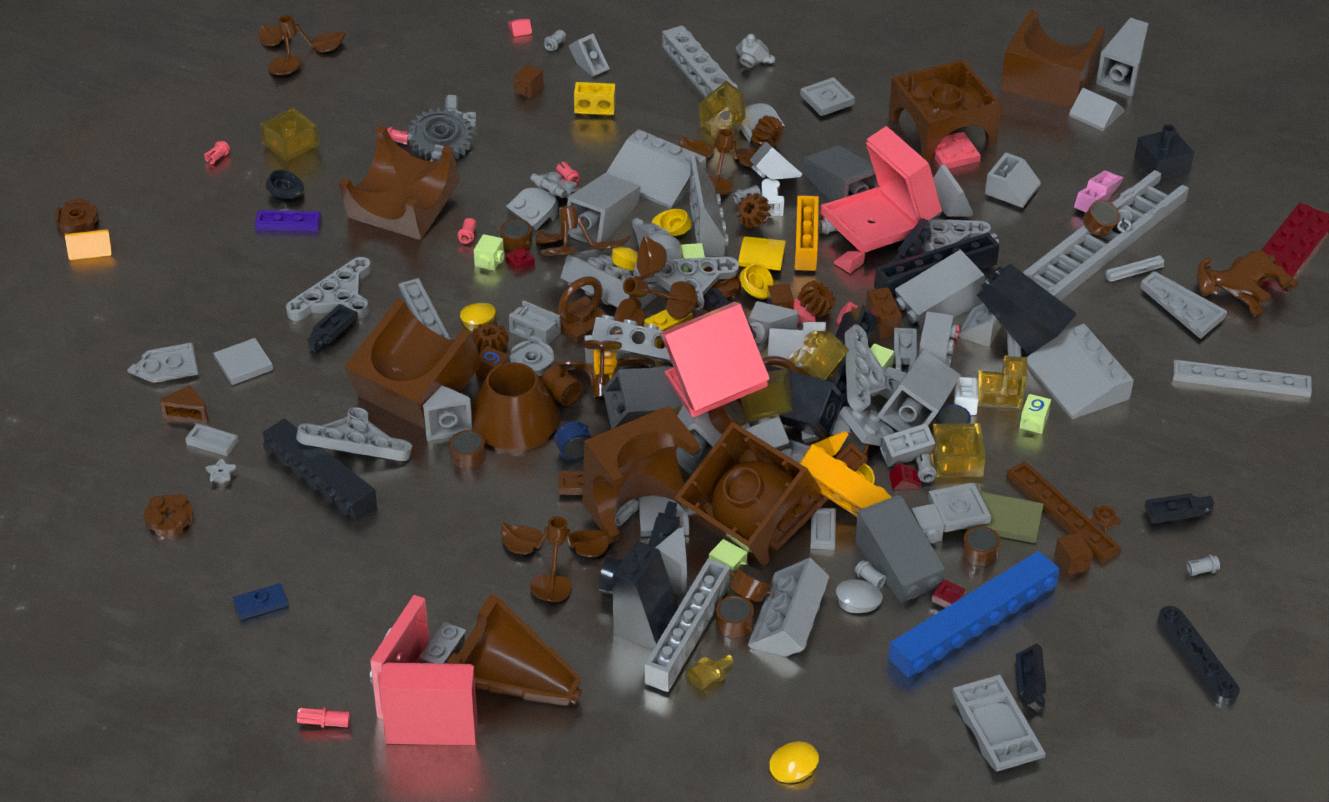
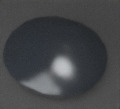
M286 170L273 171L266 181L267 190L272 195L280 198H295L304 192L303 182L296 175Z

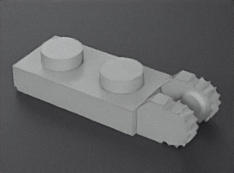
M894 328L895 369L902 371L901 364H908L909 370L917 359V329Z

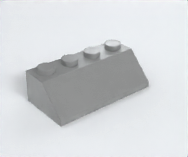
M811 558L775 572L769 590L772 592L770 595H766L748 643L750 648L784 657L804 650L829 579V575Z

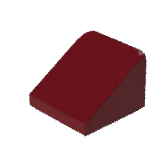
M898 463L889 473L893 490H911L922 487L918 477V470Z

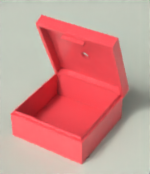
M887 126L869 137L866 143L879 187L821 205L820 214L861 253L906 239L921 218L930 220L942 211L929 163Z
M730 303L660 333L674 366L664 371L667 381L692 418L768 386V373L740 303Z
M413 595L370 660L377 717L384 720L386 744L476 746L478 718L474 666L472 664L419 663V656L429 644L430 636L426 599Z

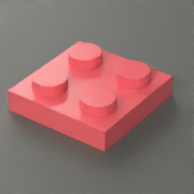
M961 132L947 135L935 149L933 157L940 166L945 164L950 169L980 162L981 155L967 135Z

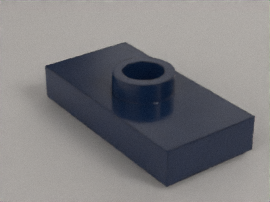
M281 583L233 597L240 620L289 606Z

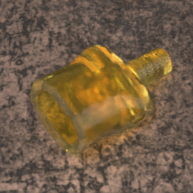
M726 655L718 661L704 657L688 668L686 674L692 684L703 690L714 683L722 681L726 675L724 668L733 664L734 661L730 655Z

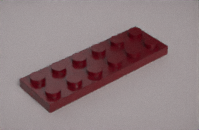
M1299 202L1261 251L1268 255L1273 254L1276 258L1274 264L1283 267L1286 273L1295 279L1329 235V213ZM1263 282V284L1282 292L1285 291V289L1279 287L1278 282Z

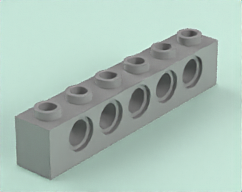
M683 25L662 31L663 49L715 109L737 103V85L730 80L727 73L723 72L718 63L694 39L691 32H688ZM725 87L728 90L727 94H718L717 96L719 88Z
M602 315L601 318L596 317L591 340L617 341L622 343V348L609 351L647 357L652 360L672 364L666 347L658 349L654 345L655 340L662 338L660 333L663 331L659 330L658 326L646 324V327L638 326L637 322L626 319L624 322L615 321V317ZM614 329H619L623 335L620 339L615 340L610 337V332ZM635 334H642L645 337V341L642 344H635L632 341V337Z
M709 558L707 559L645 663V684L669 692L716 611L717 604L723 599L730 587L731 566Z

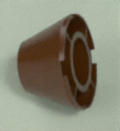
M517 362L504 363L496 366L489 372L471 406L472 430L480 433L485 443L494 446V449L497 451H528L546 443L548 437L558 430L560 411L556 401L531 367Z

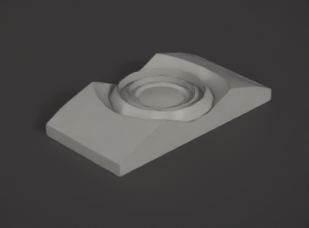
M1000 675L953 688L952 693L964 723L974 733L982 756L996 772L1045 758L1046 753Z

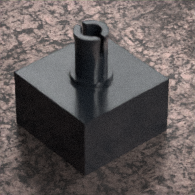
M1164 125L1162 132L1138 137L1134 157L1148 174L1156 170L1161 173L1162 179L1191 171L1194 151L1176 132V128L1173 125Z

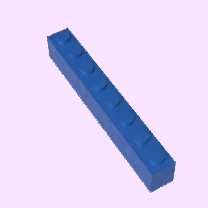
M1037 551L891 641L888 659L908 678L915 673L922 672L929 664L936 660H941L948 652L960 648L966 641L972 637L979 636L991 625H997L1002 618L1010 613H1016L1020 607L1028 602L1035 601L1045 591H1051L1058 583L1059 567L1040 551Z

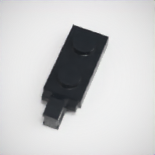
M920 219L898 248L899 253L891 263L918 255L921 246L931 237L932 232L928 220Z
M337 305L313 327V332L307 339L308 349L317 352L324 344L327 345L358 318V313L343 305Z
M1192 493L1148 499L1145 501L1144 507L1151 523L1154 524L1213 512L1214 501L1212 496L1197 498Z
M668 501L665 513L659 512L650 536L649 546L655 548L680 528V517L676 516L677 503Z
M1036 643L1017 653L1016 663L1019 694L1023 696L1027 706L1034 709L1037 713L1045 709L1043 694L1046 693L1043 650Z

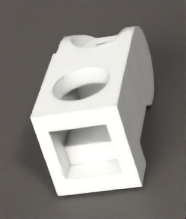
M769 178L762 181L761 196L769 200L768 204L772 208L768 212L771 216H783L784 196H779L780 183L776 179L771 180Z

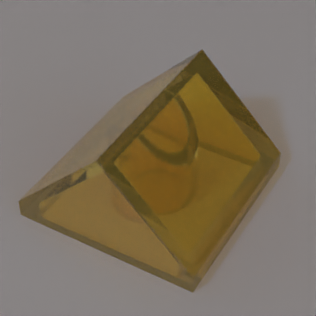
M788 368L767 372L769 376L767 387L740 398L748 422L793 413Z

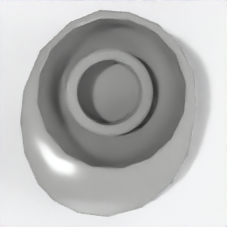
M846 580L841 582L836 588L838 604L843 610L850 613H864L875 610L881 605L883 599L880 590L864 580Z

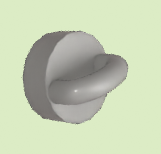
M758 322L750 323L757 334L755 339L756 345L763 344L769 338L766 326Z

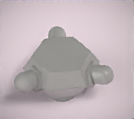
M748 34L736 46V51L741 57L739 59L740 63L748 68H752L759 63L773 64L775 62V57L769 54L767 46L761 40L756 39L754 34Z

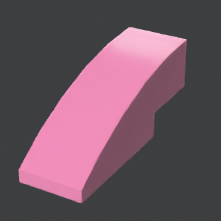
M1105 170L1088 181L1087 187L1078 192L1074 208L1086 212L1096 200L1108 201L1122 183L1123 177Z

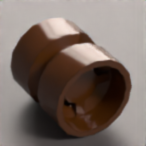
M560 365L551 366L541 377V381L549 393L563 406L572 405L582 394L583 384Z

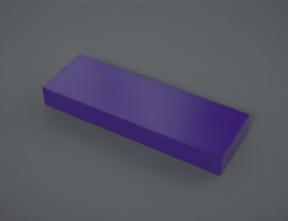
M258 210L255 228L257 230L319 231L322 218L321 212Z

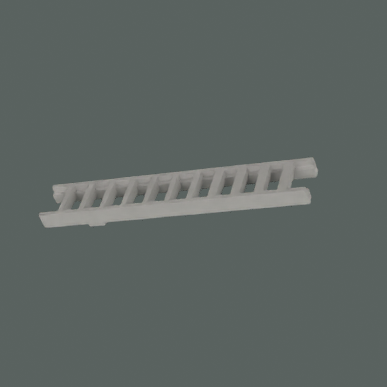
M1154 170L1135 186L1128 188L1120 194V197L1112 203L1117 210L1127 209L1131 212V221L1134 223L1131 224L1129 231L1124 227L1125 232L1120 234L1112 230L1108 235L1100 236L1109 241L1106 244L1091 236L1093 233L1083 225L1023 273L1061 301L1187 200L1189 188L1181 185L1169 195L1153 188L1161 179V173ZM1144 195L1154 200L1158 204L1155 205L1152 202L1142 198L1141 196ZM1129 205H1133L1146 213L1142 214L1129 207ZM1082 243L1097 252L1094 254L1081 247L1080 244ZM1069 253L1083 261V263L1080 264L1066 255ZM1056 264L1060 266L1061 268L1069 271L1070 274L1063 272L1062 270L1056 268L1053 265ZM1043 274L1047 276L1048 278L1057 282V284H1053L1052 282L1046 280L1040 275Z

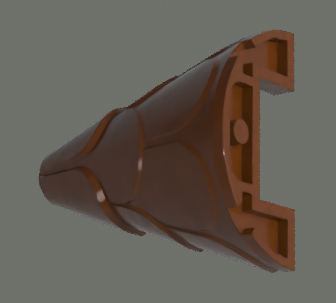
M491 593L478 612L477 624L458 655L453 653L446 663L472 664L474 666L475 688L519 696L527 701L568 707L571 702L576 704L582 693V690L579 689L581 678L552 647L549 648L530 626L525 624L501 598Z

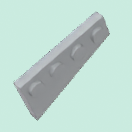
M1155 271L1141 281L1140 288L1200 339L1226 317L1227 311Z

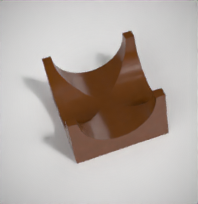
M964 59L892 77L889 117L891 120L899 119L904 109L909 112L920 136L921 157L926 161L932 160L935 149L949 133L964 126L975 125L982 127L989 145L997 143L1002 104Z
M379 126L375 131L376 150L374 159L365 178L357 186H353L351 181L342 178L339 182L347 216L351 219L421 240L460 182L453 147L445 145L439 160H421L402 150L393 141L387 128Z
M670 406L584 440L582 504L611 543L620 540L615 517L624 504L635 498L651 495L666 497L677 502L674 498L685 485L678 467L677 447H681L692 454L699 451L700 444Z

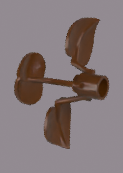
M292 15L281 16L278 19L279 26L261 24L259 31L260 41L265 46H274L279 44L281 40H285L287 57L275 58L268 65L269 72L274 75L290 74L300 67V58L291 57L289 39L296 36L297 30L310 46H315V50L318 52H328L336 49L346 35L345 31L316 36L311 41L301 30L300 25H295Z
M720 129L712 146L705 142L681 136L679 146L701 156L710 157L715 148L720 152L716 178L709 176L715 185L716 194H720V196L727 195L732 190L731 181L720 178L724 154L733 150L734 158L739 159L740 164L748 167L754 165L750 159L758 150L747 148L736 150V141H733L734 132L730 129Z
M576 206L559 208L561 220L560 234L545 233L539 230L535 237L536 243H550L564 239L562 247L542 250L541 255L545 256L568 255L577 251L576 246L567 247L568 238H570L568 229L577 228L576 224H579L589 245L595 247V249L617 248L627 243L630 239L629 235L618 241L593 242L582 223V217H577Z
M644 236L637 257V270L641 276L629 277L624 281L623 290L629 295V298L624 299L619 304L615 313V321L624 322L625 319L632 320L642 327L646 319V313L640 308L642 303L638 298H642L648 293L669 298L666 303V310L671 317L676 319L688 316L695 309L698 302L696 290L687 282L678 281L673 283L670 288V294L649 289L647 283L643 280L654 277V272H660L664 268L667 261V253L660 243L647 236ZM619 329L611 331L613 334H623Z
M587 340L583 342L585 348L600 349V374L596 375V379L593 376L592 365L573 361L558 362L555 365H560L565 370H587L591 380V387H593V398L605 399L602 389L610 379L609 375L604 374V349H621L622 343L611 340ZM628 357L616 361L617 364L613 375L619 370L620 366L653 368L656 365L652 359L647 357Z
M555 516L548 520V527L544 528L543 535L538 529L533 527L514 526L503 523L501 536L506 548L516 554H530L534 547L540 548L547 537L549 543L553 545L551 576L546 574L537 575L531 580L530 590L539 599L560 602L570 595L572 585L569 578L555 576L558 546H561L567 539L571 548L576 547V552L579 555L586 557L601 556L607 551L610 544L602 530H580L570 534V529H567V520L563 517Z

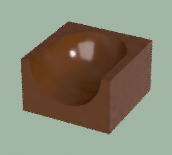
M1030 10L1005 51L1000 90L1072 109L1081 89L1088 88L1099 68L1105 29L1098 27L1091 40L1085 44L1078 46L1063 45L1046 35L1040 26L1038 11Z
M397 299L344 368L358 397L425 429L423 405L441 386L460 393L482 365V361L471 333L462 330L456 340L445 338L426 327L412 314L404 301Z
M732 421L674 499L691 520L720 539H724L747 551V557L765 568L770 561L768 556L769 542L781 517L800 498L806 495H812L817 498L822 490L808 468Z

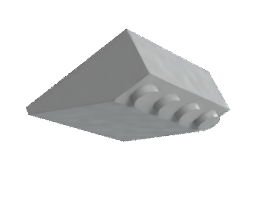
M638 129L625 141L606 174L640 185V196L673 209L690 192V154L696 155L705 171L706 157Z
M690 154V208L697 244L702 243L705 257L724 256L725 247H728V234H724L726 233L725 220H721L723 219V208L719 207L721 205L720 194H716L715 185L696 155Z
M594 249L568 254L560 278L568 281V285L582 277H595L602 284L603 294L601 301L604 304L618 307L624 299L629 298V295L623 290L624 281L634 276L631 270L620 268L613 263L611 251L607 249ZM647 282L649 289L659 292L666 290L656 282ZM586 285L581 287L587 295L593 296V286ZM648 293L646 296L638 298L642 303L640 308L646 307L658 295Z
M1085 324L1064 330L1056 338L1024 359L1026 366L1071 419L1130 399L1134 379Z

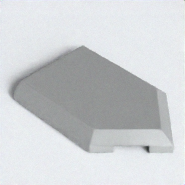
M192 343L148 350L142 355V359L137 364H133L127 370L129 373L152 383L199 375Z

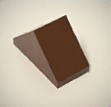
M191 386L160 400L163 418L208 423L209 421L206 404Z

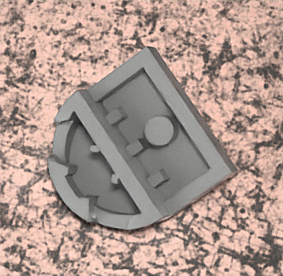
M758 103L746 106L738 111L735 127L737 131L741 130L750 143L752 142V130H754L755 124L758 123L760 118L762 119L767 115L779 119L780 122L782 121L773 107L768 104Z
M540 188L524 189L506 206L509 212L517 218L527 221L535 231L548 218L554 221L558 215V201L555 196Z

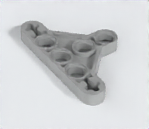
M930 219L928 221L932 232L931 237L927 242H924L921 248L928 252L988 232L990 233L991 227L985 221ZM940 228L943 229V231H936L934 229ZM955 229H962V230H964V231H963V232H959V231H956ZM934 242H942L944 244L939 245L935 244Z
M357 257L289 301L286 305L288 318L298 321L311 313H328L339 304L356 311L358 318L367 316L369 313L368 301L360 296L359 292L360 280L371 273L370 260L365 257ZM343 276H349V277H350V278H348V279H340V278L343 277ZM334 287L332 290H325L324 288ZM344 296L349 297L348 299H345V300H340V299H339L340 297H344ZM309 298H318L315 301L308 300ZM357 306H363V307H364V308L358 309V310H357V309H353L354 307H357Z
M732 257L667 259L664 267L668 268L671 271L670 273L655 272L654 277L644 279L643 281L646 283L656 282L669 292L672 284L675 282L683 281L692 284L696 288L697 304L699 305L698 308L691 312L695 316L703 310L704 294L718 279H731L735 277L739 264ZM637 263L634 268L633 276H641L637 270ZM687 266L692 271L685 273L681 270V267ZM702 266H710L713 271L706 272L702 269Z
M853 325L845 332L847 400L853 410L862 412L870 405V397L880 394L889 399L899 385V382L886 374L868 347V338L864 329L859 325Z
M359 407L350 408L346 418L322 426L301 424L298 426L296 440L301 444L399 461L408 460L412 450V445L408 441L390 438L368 421V412Z

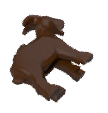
M1251 251L1244 257L1239 256L1234 260L1229 269L1222 271L1210 270L1211 267L1207 265L1212 260L1211 258H1206L1198 265L1197 283L1202 296L1218 295L1219 291L1216 288L1218 286L1242 301L1249 308L1253 318L1264 311L1259 302L1263 303L1271 299V294L1259 287L1264 281L1278 282L1279 287L1285 289L1287 293L1298 285V281L1288 275L1283 267L1274 264L1276 258L1273 254L1268 255L1264 251Z

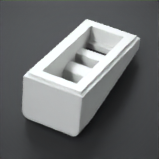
M960 377L954 386V404L966 408L970 415L977 414V378Z

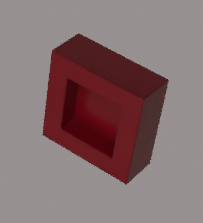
M525 247L505 254L507 263L516 272L535 265V258Z
M944 579L933 593L932 602L946 608L966 596V589Z

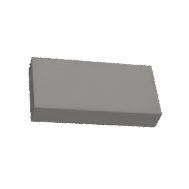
M198 423L185 438L188 445L228 456L239 441L238 435Z
M819 508L811 516V549L835 550L836 509Z

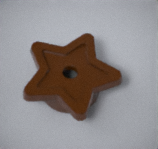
M1100 506L1099 508H1093L1095 516L1090 520L1095 524L1101 525L1105 531H1108L1111 525L1121 523V519L1115 516L1116 512L1113 507Z

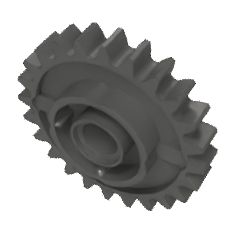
M437 108L436 112L432 109H429V113L422 111V116L416 115V120H411V125L408 126L409 146H413V152L418 151V156L425 155V160L432 157L435 145L453 147L456 159H459V154L465 155V150H470L473 139L471 124H468V119H462V114L456 116L455 110L451 113L448 112V108L443 112L440 108Z

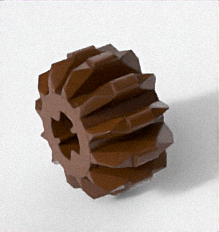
M765 115L755 124L751 140L758 148L765 142L775 148L781 136H783L784 126L779 119Z
M747 193L746 199L740 198L741 205H736L740 210L735 214L740 218L739 222L742 225L753 229V227L760 228L761 223L767 224L766 217L771 216L768 211L772 207L768 204L769 200L766 197H762L759 193Z
M815 280L805 284L798 296V300L801 302L800 306L806 309L805 312L808 311L811 316L816 315L819 318L829 314L836 302L833 296L834 293L828 287H825L822 282L818 283Z
M487 322L486 325L479 324L478 328L473 329L472 338L479 354L487 346L501 352L507 351L509 335L504 326H498L497 322L494 324Z

